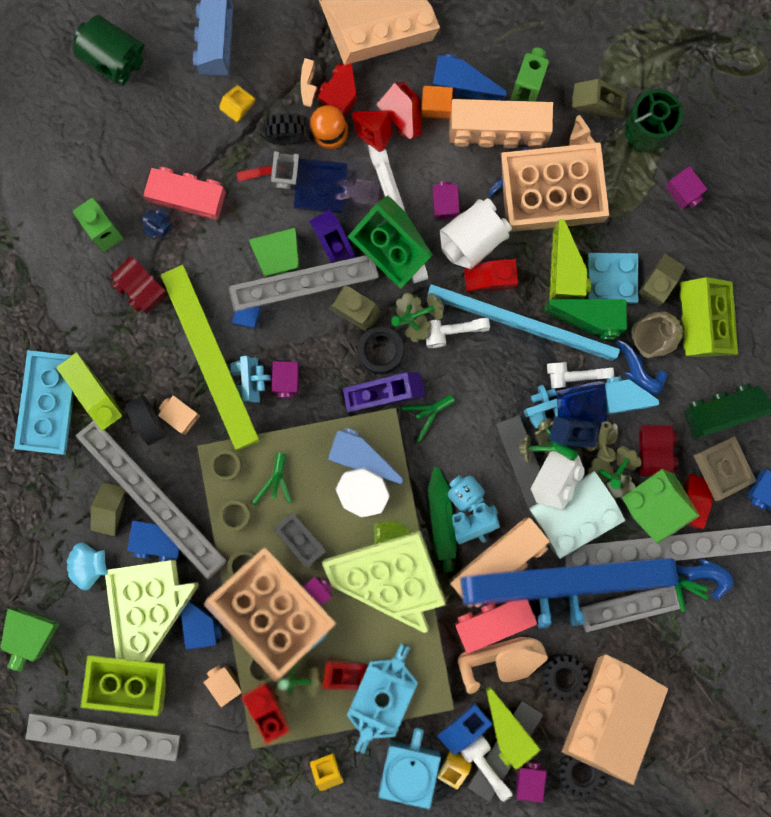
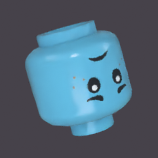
M459 475L449 484L452 488L448 492V497L462 512L468 510L470 513L476 505L485 501L483 498L485 490L471 475L464 478Z

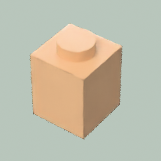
M175 396L171 399H165L159 407L161 412L158 416L184 435L188 433L200 417L198 413Z
M228 664L223 668L217 665L206 673L209 678L204 681V684L220 707L242 693L240 682Z

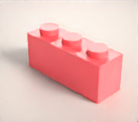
M159 167V170L151 168L143 195L148 202L215 220L219 219L226 194L220 182L207 179L206 182L197 180L196 176L188 173H183V176L173 174L174 171L166 167Z
M528 600L504 602L497 606L495 603H490L481 607L482 612L472 615V612H468L457 617L459 621L454 623L467 654L537 625Z

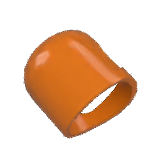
M331 105L321 106L313 112L310 118V128L316 143L325 149L341 147L348 137V125L342 112ZM345 127V133L338 142L333 144H325L320 141V139L332 140L334 138H337L343 132Z

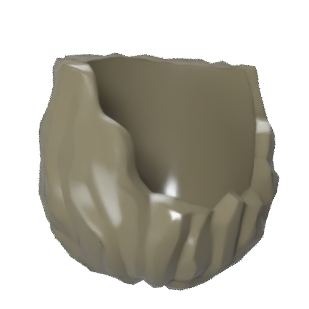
M654 312L635 322L631 333L634 345L637 346L643 357L652 358L665 356L676 350L683 336V328L677 317L668 312Z

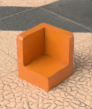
M424 86L421 117L450 119L453 87Z

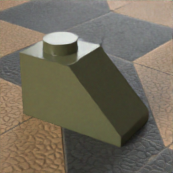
M600 79L575 83L572 108L587 115L622 118L625 117L627 93Z
M665 253L639 290L638 295L658 308L665 302L677 284L685 266Z

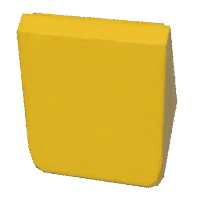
M236 85L222 97L219 108L234 121L238 122L255 103L256 99Z
M449 752L437 772L436 778L458 790L469 774L472 762L468 763L458 753L453 755Z
M334 754L310 762L316 786L320 791L344 782Z

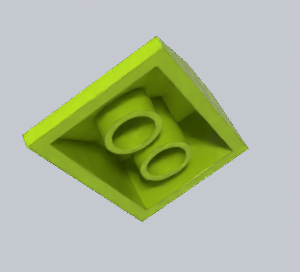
M559 219L553 229L549 300L583 299L587 293H590L591 278H587V269L565 220Z

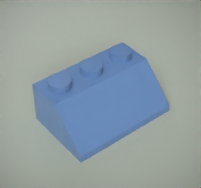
M201 0L200 3L196 4V17L199 18V27H195L194 37L195 42H198L197 51H193V65L197 66L200 74L229 76L233 15L232 0Z

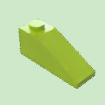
M77 352L56 367L87 413L102 431L123 416V410Z
M488 686L486 693L497 743L501 750L498 755L507 767L512 764L517 770L539 752L540 749L494 690Z

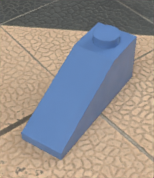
M344 428L343 432L337 431L328 457L329 461L353 469L366 468L385 480L401 485L403 479L362 438L358 437L359 432Z

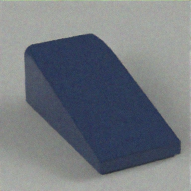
M556 416L549 439L562 446L595 447L602 423Z

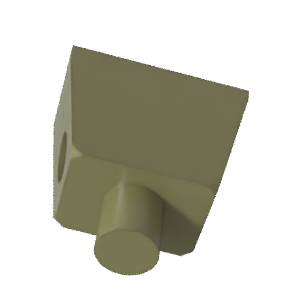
M347 285L342 287L329 307L331 311L365 332L373 327L381 314L376 303Z

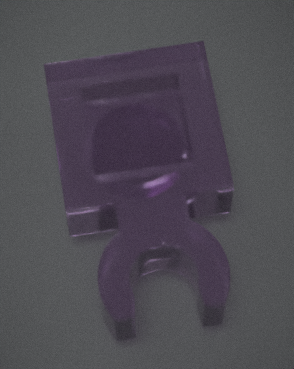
M356 179L352 185L348 180H341L337 182V185L345 188V194L339 193L336 195V198L339 200L352 198L351 205L372 209L378 203L380 183Z

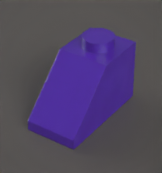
M331 209L309 220L330 263L356 258L339 221Z

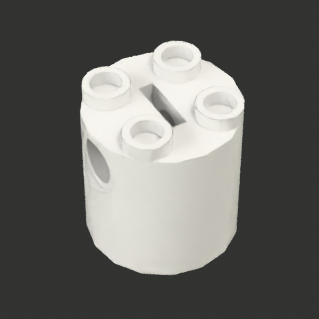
M487 198L484 201L478 199L471 208L459 214L440 230L442 251L453 264L472 269L487 257L499 243L509 239L510 235L508 232L512 230V227L506 219H500L495 213L497 209L490 199Z

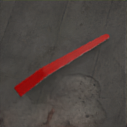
M313 161L298 162V168L310 166L313 164ZM280 165L278 172L291 170L292 166ZM273 166L237 172L238 182L272 174Z

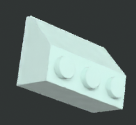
M595 471L584 476L581 481H578L574 489L573 498L567 502L564 510L540 503L529 508L540 530L550 541L548 543L549 547L559 559L625 521L614 498Z

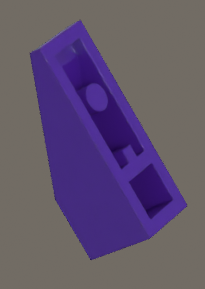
M406 372L343 388L347 412L425 397L421 373Z

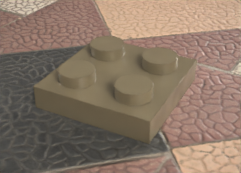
M735 436L694 455L715 501L721 500L757 482Z

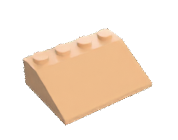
M319 0L344 65L432 41L440 29L428 0Z
M601 143L501 153L505 218L512 227L510 232L554 228L559 219H564L567 226L603 223L609 217Z
M265 547L209 597L205 603L209 611L275 682L336 624Z
M603 655L597 658L587 684L588 688L584 692L562 753L633 785L668 688L633 667L608 655Z

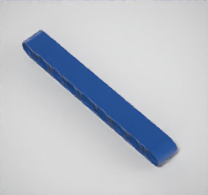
M673 558L481 574L460 578L463 605L654 589L679 585L676 562Z

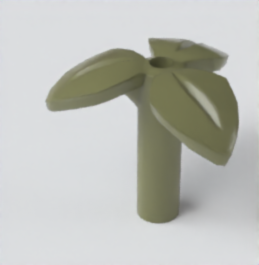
M604 421L601 424L596 446L583 448L588 451L598 448L597 457L599 459L613 462L616 459V453L606 445L615 444L618 438L617 424L611 425L610 422Z

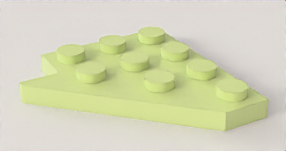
M420 531L330 557L322 562L332 587L423 633L428 632L429 629L423 611L445 605L446 601Z
M176 560L107 570L108 574L105 575L116 658L148 662L199 587L198 583L179 585Z

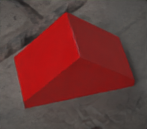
M356 111L352 113L356 135L378 152L384 151L393 133L389 111Z
M328 658L323 688L358 690L368 664Z

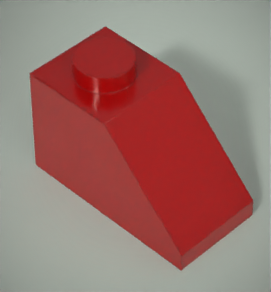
M516 259L489 261L477 264L472 269L464 268L466 293L515 289L518 284Z
M689 473L684 491L700 516L687 525L696 529H704L712 506L713 496L704 478Z

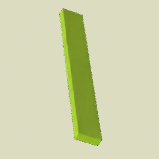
M181 265L161 274V278L235 450L239 451L259 442V437L185 267Z

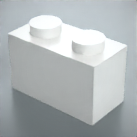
M550 451L531 487L536 503L564 510L567 502L573 498L574 489L578 481H581L584 476V467L579 455H577L574 461H571L556 451Z

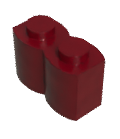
M132 256L110 275L114 280L111 285L121 295L126 292L131 298L128 303L138 313L143 310L148 314L168 295Z
M673 425L639 426V458L642 460V464L639 467V475L653 476L662 469L671 473L676 471L678 460L677 456H673V446L677 445V432L673 431Z

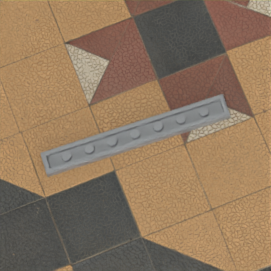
M92 421L75 435L208 580L227 564L226 559L105 430L102 431L95 421Z

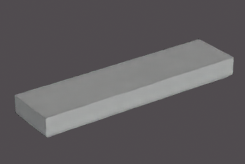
M675 586L649 589L581 606L579 609L584 612L585 632H590L678 610L680 606Z

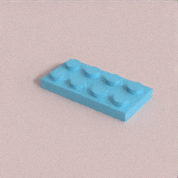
M27 351L14 449L66 455L74 392L56 367L72 355Z

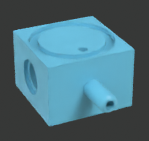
M414 728L411 745L390 740L379 788V798L430 809L441 757L439 751L421 747L424 733L422 728Z

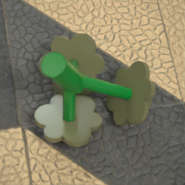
M405 293L402 298L396 300V305L398 306L396 313L398 316L392 318V324L394 326L409 324L410 327L406 329L405 335L411 338L413 342H418L419 339L425 340L429 336L431 323L427 321L424 314L430 312L437 321L443 318V304L439 298L436 299L433 293L427 297L429 307L425 309L420 305L421 299L419 297L414 298L412 293Z
M550 418L542 420L537 426L539 428V431L535 433L536 440L538 441L537 446H531V436L525 435V441H521L519 447L521 456H525L527 463L531 461L532 451H543L547 455H549L550 451H556L571 461L577 458L578 453L567 446H562L549 439L553 421Z
M623 446L619 447L617 452H615L619 467L616 473H613L614 469L610 466V462L595 458L592 461V467H589L587 471L588 474L595 471L603 484L610 479L607 487L610 489L609 492L614 499H622L623 496L636 488L632 482V477L622 474L624 469L628 468L634 471L636 467H640L642 464V460L637 456L635 450H629Z
M304 655L285 672L289 674L288 678L280 680L279 686L275 688V695L283 706L288 705L291 708H296L300 700L305 697V694L310 695V697H316L318 689L321 687L320 673L317 668H306L305 674L302 675L301 679L294 677V674H302L304 667L308 664V660L304 658Z

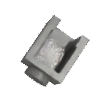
M274 151L271 182L276 183V188L291 189V185H296L299 154L288 155Z

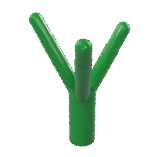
M451 394L432 405L403 406L401 408L402 411L425 410L416 415L417 419L430 414L416 439L417 443L421 442L437 413L455 403Z
M276 453L273 474L252 501L253 505L258 503L273 482L272 499L277 498L280 482L286 501L288 503L292 502L283 477L286 454Z
M678 576L679 585L675 586L681 612L686 611L681 586L705 600L709 599L708 595L700 591H708L707 586L683 580Z

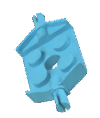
M400 643L393 659L370 661L347 713V716L361 732L358 743L354 748L358 752L360 750V753L365 754L368 743L372 738L395 736L417 686L416 679L404 665V660L410 647L406 646L402 653L404 644ZM381 692L387 693L390 697L389 704L384 707L378 706L375 702L376 695Z

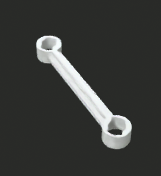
M368 145L370 157L385 197L389 195L405 211L389 164L386 149L378 152ZM425 264L412 277L413 283L428 279Z

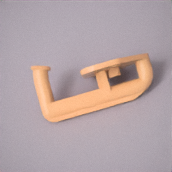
M518 637L482 647L468 654L464 652L458 657V665L463 682L467 688V693L473 694L480 688V683L475 681L472 667L496 661L500 680L503 682H513L529 677L548 657L544 646L539 640L529 637Z

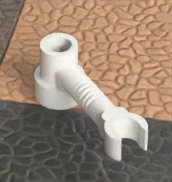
M489 318L442 326L440 320L429 321L431 323L429 336L426 338L427 348L445 346V335L452 333L489 331Z
M567 362L547 364V373L550 374L551 388L566 387V382L613 378L614 368L567 372Z
M480 735L460 752L468 763L474 760L503 802L512 796V793L483 757L491 748L485 738Z

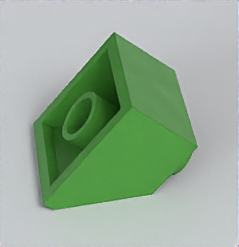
M663 469L622 497L636 522L658 544L700 516L675 474Z

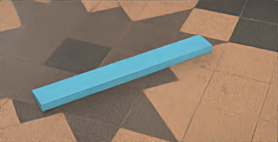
M432 284L428 291L427 297L433 293L436 299L439 298L444 304L610 361L615 360L620 351L618 348Z

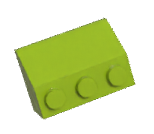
M708 277L680 282V300L682 301L683 312L681 321L684 326L683 346L686 356L738 355L733 282Z
M88 655L81 708L151 716L160 715L163 712L166 690L165 664Z

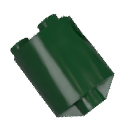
M96 15L87 23H81L75 31L73 53L75 58L123 87L127 84L133 69L138 71L142 66L144 58L141 57L145 44L104 17Z
M654 89L642 94L625 119L624 130L629 143L639 152L657 151L664 147L682 123V104L674 94L667 90Z

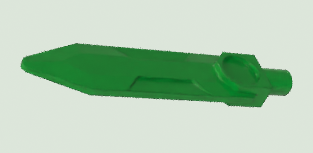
M435 467L428 486L434 547L438 560H442L443 571L451 572L454 571L452 559L456 558L457 546L452 521V505L448 497L450 489L439 468Z

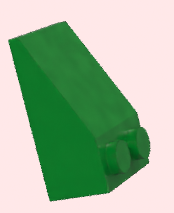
M389 195L376 203L348 236L400 289L433 256L407 213Z
M550 299L544 307V313L593 337H600L602 341L615 340V337H619L621 333L627 330L626 299Z

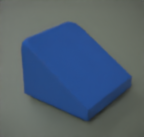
M262 306L235 312L232 324L256 330Z

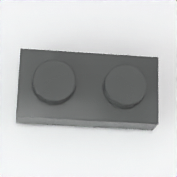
M294 512L274 528V531L306 568L326 552L324 547Z

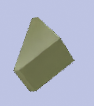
M102 483L91 505L90 531L116 536L127 493L122 486Z

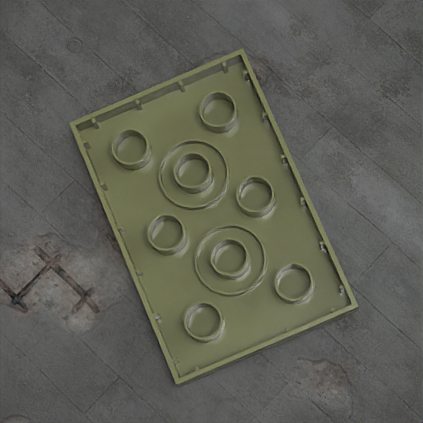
M396 408L257 434L259 442L239 451L235 450L231 439L197 446L215 547L227 561V564L220 569L222 586L264 547L301 587H304L315 576L319 579L324 577L329 582L322 564L324 559L419 531ZM344 428L359 432L358 437L362 438L403 479L401 485L383 479L390 497L380 514L360 517L343 508L336 488L344 472L356 469L328 460L338 430L343 432ZM276 453L286 454L283 477L292 502L288 503L286 501L280 482L277 498L272 499L273 482L258 503L253 505L252 501L273 474ZM292 512L326 550L307 568L274 531V528ZM332 587L333 589L330 592L333 596L321 608L336 624L328 631L323 641L304 654V658L308 660L307 666L304 667V672L302 674H294V677L301 679L302 675L305 674L306 668H317L321 678V687L318 689L317 696L310 697V695L305 694V697L300 700L296 708L281 705L290 732L267 745L244 703L251 748L255 749L357 729L347 716V713L358 690L324 689L323 683L328 658L364 663L369 666L370 661L393 659L400 643L404 644L402 653L406 646L410 647L404 660V665L417 681V686L402 720L454 710L435 608L423 611L429 627L428 632L423 633ZM231 634L242 696L245 692L267 680L275 693V688L279 686V681L288 678L289 674L284 673L275 682ZM381 692L376 695L375 702L378 706L384 707L389 704L390 697L387 693Z

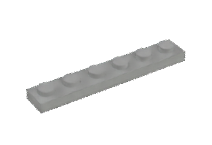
M366 255L229 286L228 289L234 312L333 290L345 285L350 286L376 280L379 276L375 263Z
M32 712L29 714L25 739L176 761L181 734Z

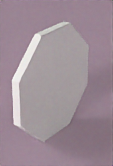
M366 468L344 472L336 488L343 508L360 517L380 514L390 497L383 478Z

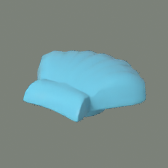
M83 542L73 547L67 558L69 578L80 589L89 590L100 575L108 574L105 564V550L97 552Z

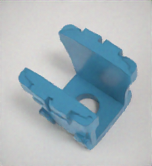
M578 595L569 596L571 626L584 625V612L579 609ZM548 598L539 599L540 615L537 617L538 629L548 628L551 625Z

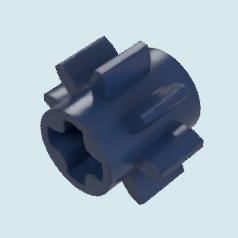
M161 208L157 212L150 209L141 222L145 226L143 232L153 240L157 236L164 238L172 228V223L169 221L171 216Z

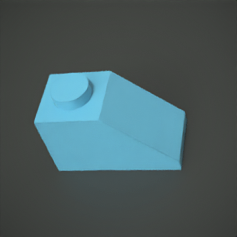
M621 376L606 379L607 383L600 386L606 415L659 405L657 398L631 380H622Z

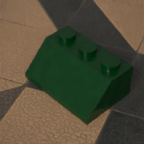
M749 383L735 388L737 393L728 395L727 391L713 395V401L704 403V400L701 399L689 403L690 409L684 410L683 413L694 439L771 414V400L760 385L751 388Z

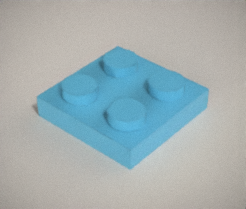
M588 253L587 278H591L590 293H587V299H626V304H637L638 254Z

